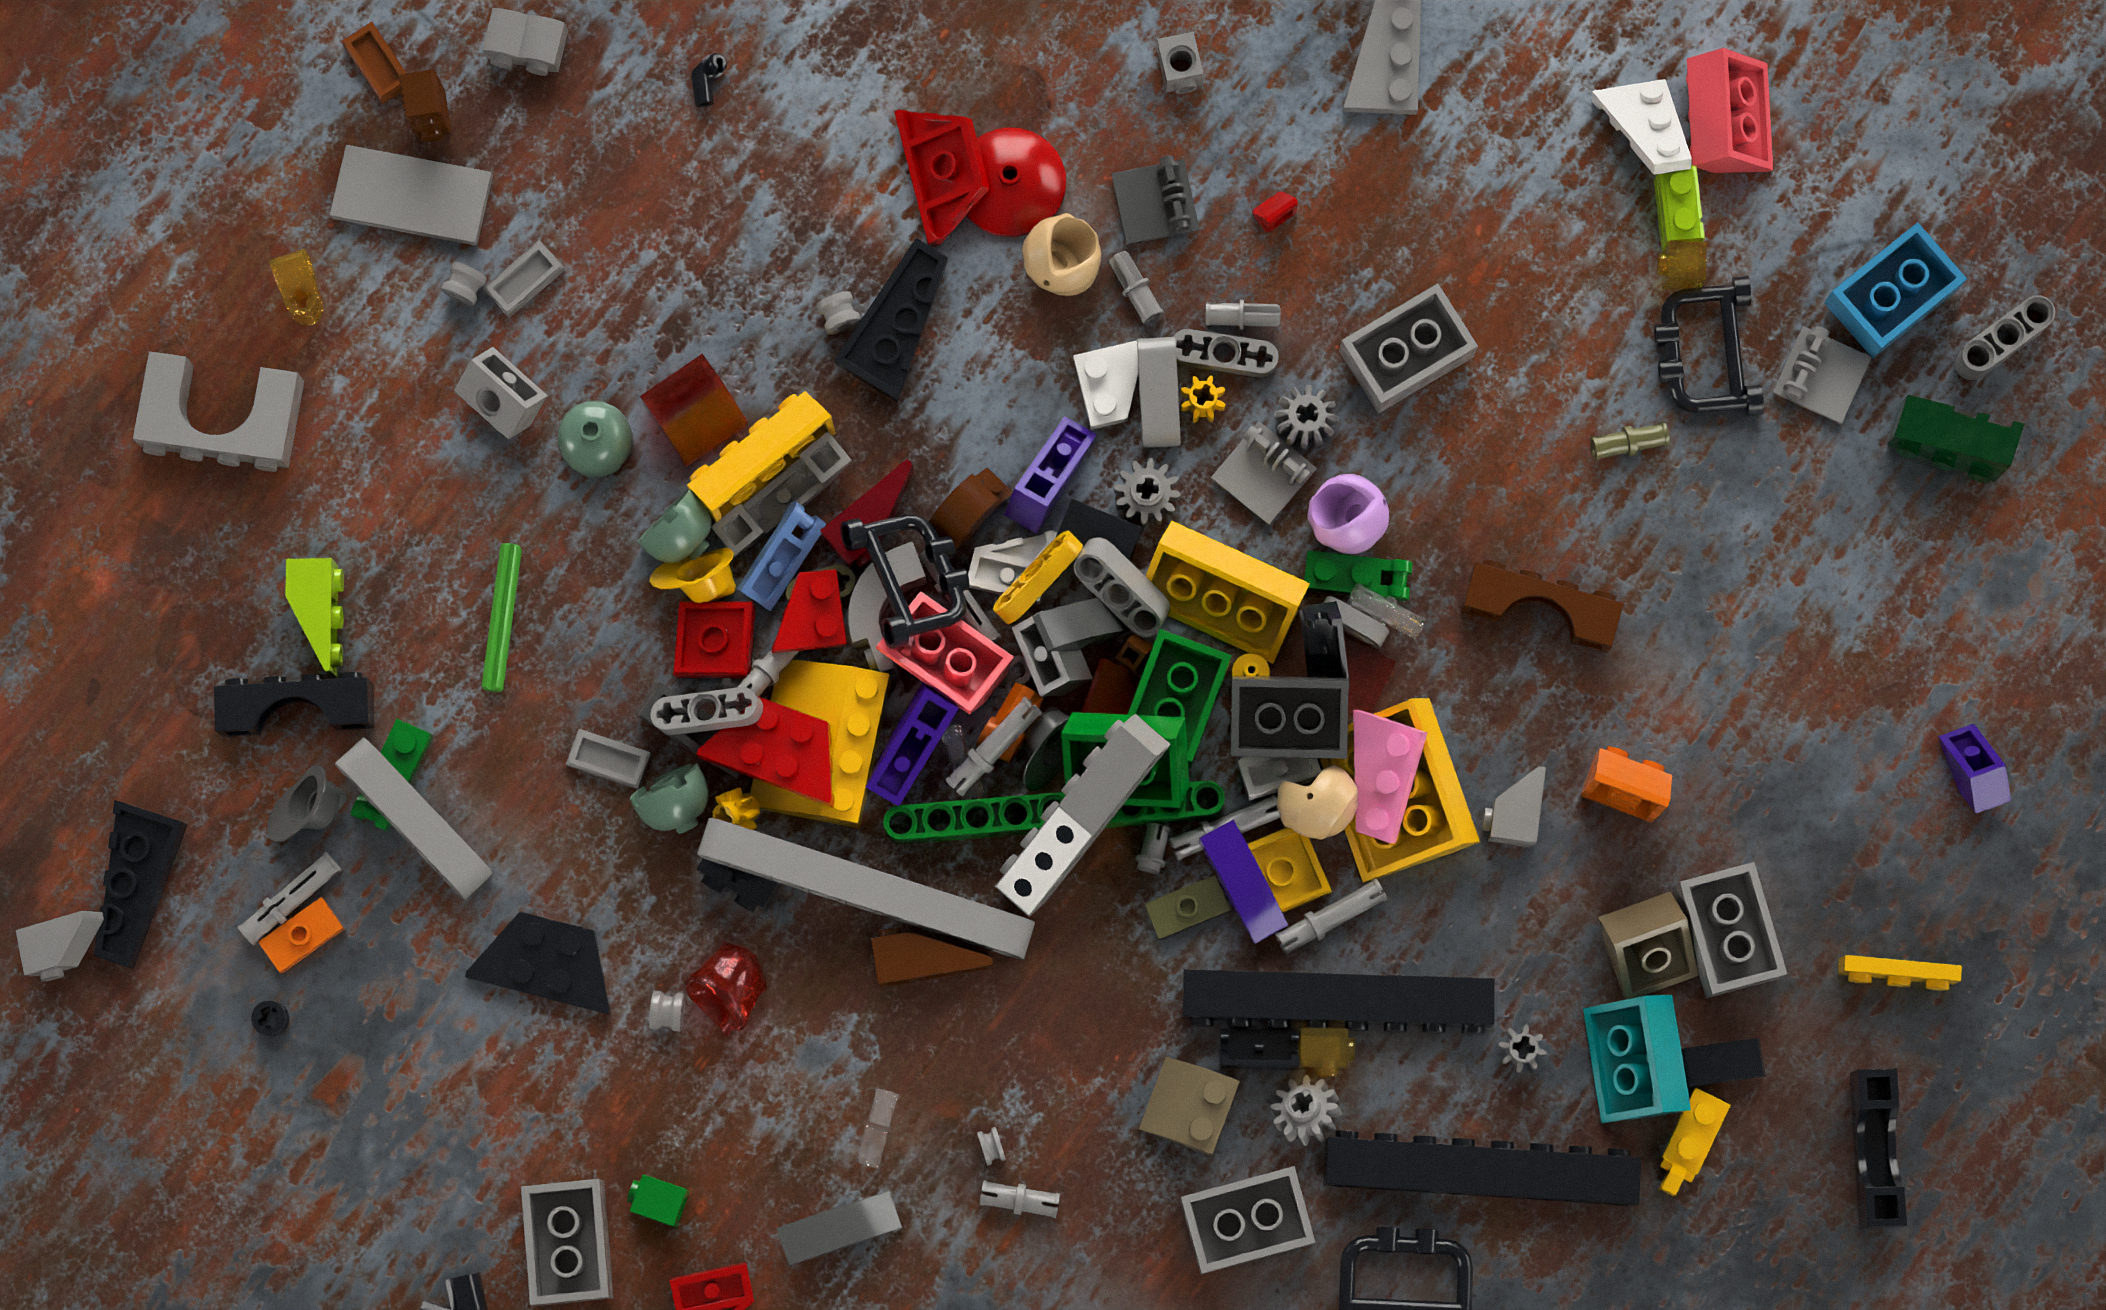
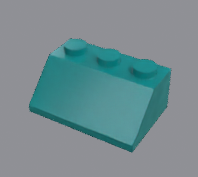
M1672 995L1641 996L1583 1008L1601 1124L1691 1110Z

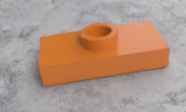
M320 897L259 940L258 943L279 973L283 974L345 930V928L325 899Z

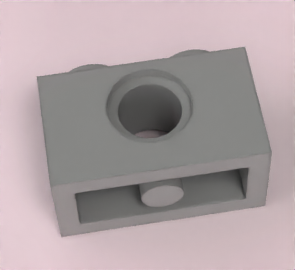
M494 347L470 360L454 389L470 407L474 408L508 440L531 426L548 397L546 393Z

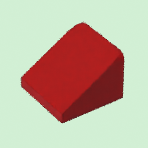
M1278 192L1253 209L1252 215L1264 231L1270 233L1296 215L1298 201L1295 197L1285 192Z

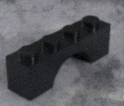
M343 672L339 674V679H324L322 674H306L301 676V681L286 682V677L270 676L263 678V683L248 684V679L234 678L225 680V685L214 686L215 732L222 737L261 735L269 717L281 707L292 703H308L322 709L329 724L335 730L375 728L373 683L367 677H362L361 672Z
M1897 1068L1858 1069L1850 1073L1859 1229L1907 1226L1905 1186L1899 1174L1896 1154V1121L1900 1108Z

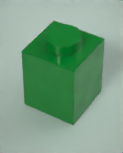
M642 1174L640 1181H633L628 1193L627 1202L632 1204L630 1212L678 1228L690 1191Z

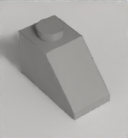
M1538 766L1495 798L1491 808L1484 809L1482 830L1488 831L1487 842L1534 847L1537 843L1546 767Z
M79 911L16 930L24 975L40 976L41 981H51L64 977L63 971L78 967L104 920L103 913Z

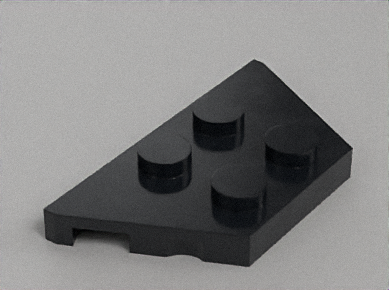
M519 912L465 974L467 979L610 1015L611 1008L608 1002L604 982L605 977L594 930Z

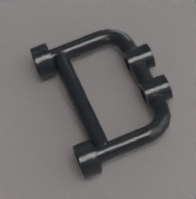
M1748 275L1732 277L1731 285L1688 288L1676 291L1666 298L1662 306V324H1654L1656 347L1664 346L1666 360L1658 361L1660 383H1668L1672 400L1679 408L1687 412L1704 413L1745 409L1747 416L1763 415L1764 398L1761 385L1745 386L1736 307L1751 305V285ZM1720 301L1730 395L1692 398L1684 390V371L1680 356V336L1676 311L1683 304Z
M902 515L868 524H863L859 518L841 523L840 533L845 548L848 551L867 548L895 613V617L886 618L882 622L883 637L890 649L908 645L910 636L950 627L962 619L967 607L963 591L969 589V577L964 568L956 570L952 568L949 559L955 557V546L950 536L939 538L933 525L923 517L916 515ZM904 530H915L921 534L925 542L926 556L930 563H934L938 571L941 591L944 595H948L951 601V609L949 611L913 619L878 538L879 536Z
M1377 1227L1376 1235L1357 1237L1350 1241L1342 1252L1340 1260L1339 1310H1472L1473 1265L1471 1256L1467 1249L1457 1241L1439 1238V1230L1415 1229V1237H1400V1228ZM1364 1251L1450 1255L1457 1262V1302L1355 1298L1356 1259Z

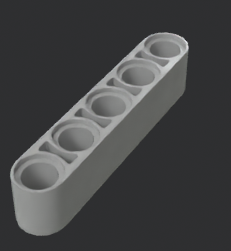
M363 737L335 763L341 773L463 900H466L493 875V872L485 862L367 739Z

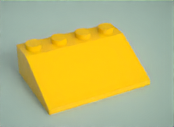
M793 659L779 674V680L773 686L770 701L827 721L831 726L830 756L833 762V773L831 775L832 793L834 794L835 803L833 807H829L753 778L750 794L755 797L760 809L860 829L868 794L866 784L873 771L891 686L890 674L846 665Z
M1412 698L1374 714L1425 731L1427 736L1396 843H1388L1357 832L1356 813L1352 821L1344 829L1363 883L1449 855L1480 842L1429 698ZM1351 723L1348 724L1347 759L1320 758L1323 769L1329 765L1341 767L1355 783L1354 724Z

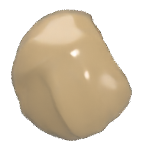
M1063 213L1043 219L1033 227L1022 246L1024 268L1028 276L1038 287L1056 295L1073 296L1080 294L1093 284L1098 274L1101 262V248L1098 235L1086 221L1077 219L1071 214Z
M1329 765L1321 771L1312 784L1302 786L1287 781L1281 782L1278 787L1277 809L1285 827L1293 829L1300 835L1322 840L1337 835L1352 821L1358 807V789L1345 770L1337 765Z

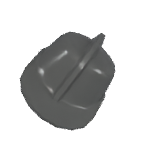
M1049 707L1032 723L1026 733L1025 750L1030 759L1023 774V784L1027 790L1036 791L1045 787L1064 765L1061 733L1069 716L1061 712L1057 707Z
M319 765L310 767L302 778L276 802L267 823V833L270 839L275 842H283L295 835L301 828L314 830L326 828L346 802L347 794L333 782L326 779L323 767Z

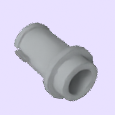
M1147 823L1141 854L1136 855L1135 858L1138 862L1137 869L1152 874H1159L1160 868L1165 867L1166 862L1162 859L1171 830L1164 825L1160 829V824Z

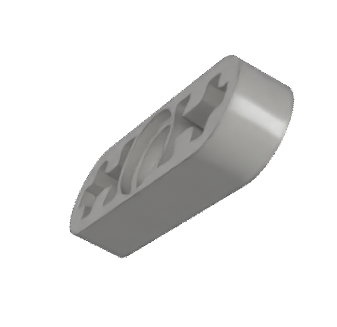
M1192 329L1180 330L1173 336L1175 337L1176 346L1183 345L1184 340L1189 339L1192 340L1193 347L1203 349L1204 341L1210 342L1207 350V360L1201 359L1203 351L1192 350L1189 356L1182 355V349L1176 347L1177 364L1181 366L1263 378L1271 375L1276 370L1278 364V351L1268 341ZM1220 344H1228L1234 349L1235 357L1230 362L1221 363L1215 359L1213 355L1214 349ZM1241 347H1247V356L1255 357L1259 351H1265L1266 358L1272 359V362H1265L1264 367L1260 368L1257 367L1256 360L1245 358V366L1238 365L1241 358Z
M738 687L663 697L655 702L650 716L653 724L664 734L679 735L752 725L761 717L763 704L761 699L751 689ZM743 699H746L751 704V706L745 708V714H741L737 709L733 708L742 706ZM723 701L732 709H726ZM706 702L715 703L716 712L714 716L709 720H699L697 715L699 707ZM672 708L677 714L688 713L690 722L684 715L673 716L669 724L662 717L667 716L669 709Z

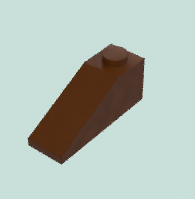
M901 927L878 931L879 937L871 938L880 988L994 969L993 960L990 956L912 932L902 933Z

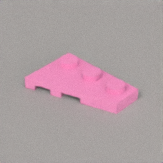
M1353 710L1355 784L1358 789V807L1355 812L1356 831L1388 843H1396L1427 732L1362 710Z

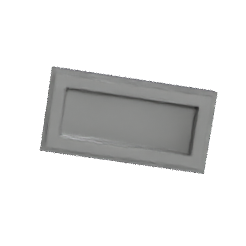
M538 240L488 283L483 290L502 312L510 318L564 272L565 268L545 245Z
M578 729L566 765L638 790L652 754L651 752Z

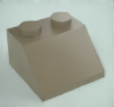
M1671 892L1598 917L1604 945L1625 999L1641 997L1699 976L1688 921Z
M1165 1057L1139 1130L1212 1157L1240 1081L1201 1066Z

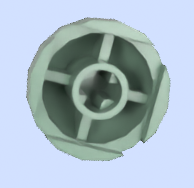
M585 401L575 405L564 415L558 427V447L564 461L573 470L586 477H604L617 472L626 461L628 455L630 456L633 450L634 435L628 419L617 407L603 401Z
M689 489L678 497L656 522L654 521L637 542L647 553L659 561L678 563L688 556L694 561L710 545L705 539L711 530V516L698 497Z
M696 763L692 767L691 764H686L655 778L656 783L650 787V791L647 792L645 786H642L630 797L636 813L648 826L660 831L676 829L677 833L681 834L698 825L696 817L705 810L709 800V788L699 765Z

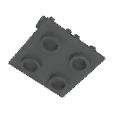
M1165 156L1159 159L1160 164L1111 173L1126 245L1200 230L1184 159L1174 161V156Z

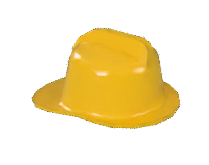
M720 548L702 553L694 561L688 556L678 563H663L651 574L650 583L653 587L659 589L680 588L695 603L715 601L732 595L736 590V584L729 563L733 559L734 552L731 548Z

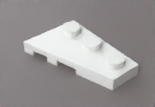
M1665 79L1592 91V102L1598 109H1603L1608 114L1611 125L1616 131L1621 130L1630 140V147L1654 175L1691 169L1692 158Z

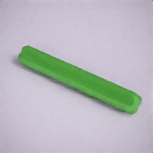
M513 543L501 544L482 679V688L490 692H501L504 687L522 552L521 547Z

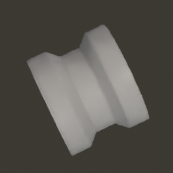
M454 262L450 269L452 275L448 281L443 283L440 290L461 303L474 306L478 299L476 292L479 287L484 286L487 277L465 264Z
M839 292L817 303L816 306L819 314L824 315L826 320L824 327L827 334L842 333L857 326L861 321L859 312L853 310L852 303L854 300L851 292Z
M653 991L649 1028L658 1030L664 1026L670 1027L672 1031L681 1032L685 1014V994L676 993L674 996H665L662 991Z

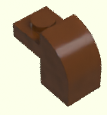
M986 468L976 476L971 474L961 482L941 503L929 522L937 531L939 538L950 536L955 549H957L975 535L988 516L1010 500L1013 492L989 468Z

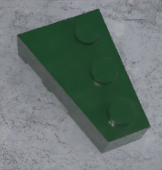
M1912 395L1906 396L1900 404L1887 445L1896 448V453L1908 458L1920 456L1932 460L1931 464L1942 470L1952 471L1955 468L1967 472L1968 478L1980 483L1995 482L2012 465L2025 423L2013 421L2012 426L2007 427L1989 422V414L1978 412L1975 419L1955 412V406Z

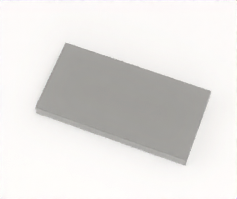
M346 145L330 217L341 221L477 246L493 174L490 171Z

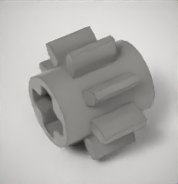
M1524 1025L1521 1033L1517 1035L1511 1028L1506 1030L1510 1041L1497 1044L1498 1048L1506 1051V1057L1502 1059L1501 1064H1506L1509 1061L1516 1064V1074L1521 1072L1525 1064H1528L1532 1070L1537 1069L1538 1066L1534 1058L1547 1054V1051L1539 1049L1538 1041L1542 1039L1543 1035L1538 1034L1533 1037L1528 1034V1025ZM1521 1039L1525 1040V1047L1531 1049V1053L1526 1054L1523 1059L1518 1058L1519 1052L1513 1050L1512 1045H1517Z

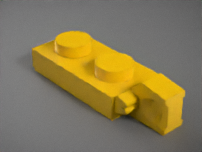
M1696 1087L1692 1090L1689 1097L1691 1110L1682 1112L1661 1156L1662 1161L1659 1167L1667 1170L1659 1190L1671 1196L1677 1194L1684 1179L1692 1182L1695 1175H1698L1731 1106Z

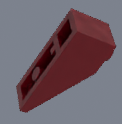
M908 458L820 530L822 539L852 571L856 567L860 569L866 568L872 563L866 547L853 551H848L845 548L840 533L841 523L859 518L863 524L893 518L914 473L913 465ZM886 535L878 537L881 544L883 543V540Z

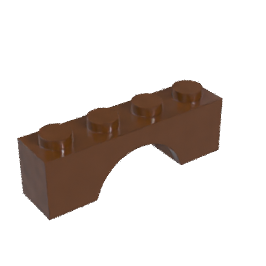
M1484 560L1483 564L1475 563L1461 609L1462 613L1498 622L1509 609L1519 604L1540 603L1552 608L1563 618L1569 630L1571 643L1608 653L1611 649L1624 604L1615 601V595L1604 591H1594L1593 594L1579 591L1577 584L1558 580L1556 584L1543 581L1542 575L1533 571L1521 570L1520 574L1505 570L1506 566L1493 560Z

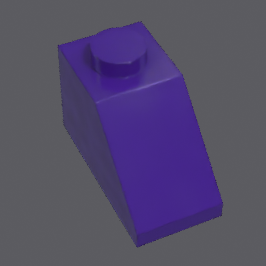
M1975 724L1938 736L1958 790L1975 814L2011 801L2006 765Z

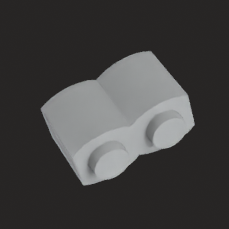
M492 8L482 51L494 66L510 69L512 64L524 65L528 72L546 76L548 71L559 72L568 28L565 22L556 19L527 15L507 9Z

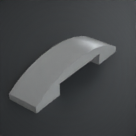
M826 432L799 454L800 459L745 504H738L711 526L726 547L731 548L735 557L773 532L782 520L783 513L790 503L796 501L804 507L852 462L851 458L829 432Z

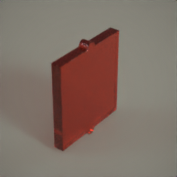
M1344 637L1350 683L1348 689V713L1353 715V710L1371 713L1396 661L1371 650L1372 647L1369 644L1363 646Z
M1100 658L1082 713L1127 715L1141 678L1128 672L1127 666L1116 665L1107 659Z

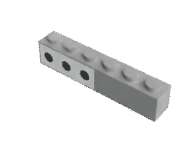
M1136 714L1124 723L1118 719L1104 735V738L1108 740L1107 744L1102 750L1097 746L1083 762V765L1087 768L1081 777L1075 774L1061 790L1066 795L1060 804L1055 800L1040 817L1045 822L1039 830L1034 827L1020 843L1024 848L1019 856L1016 854L1011 855L999 871L1003 874V877L995 887L1027 916L1030 917L1046 903L1171 745Z

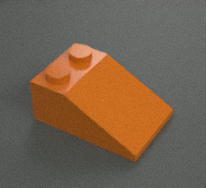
M1607 746L1606 750L1599 748L1593 758L1580 796L1652 823L1669 805L1672 775L1665 773V767L1659 763L1650 760H1643V763L1628 759L1629 753L1612 746Z

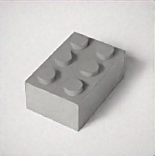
M1436 284L1342 339L1339 353L1379 414L1474 358L1478 345L1439 284Z
M1755 862L1680 881L1673 887L1678 905L1688 921L1697 970L1706 998L1770 982L1787 975Z
M1295 1166L1180 1197L1200 1275L1316 1243Z
M601 1179L521 1186L530 1305L543 1306L614 1298L604 1181Z

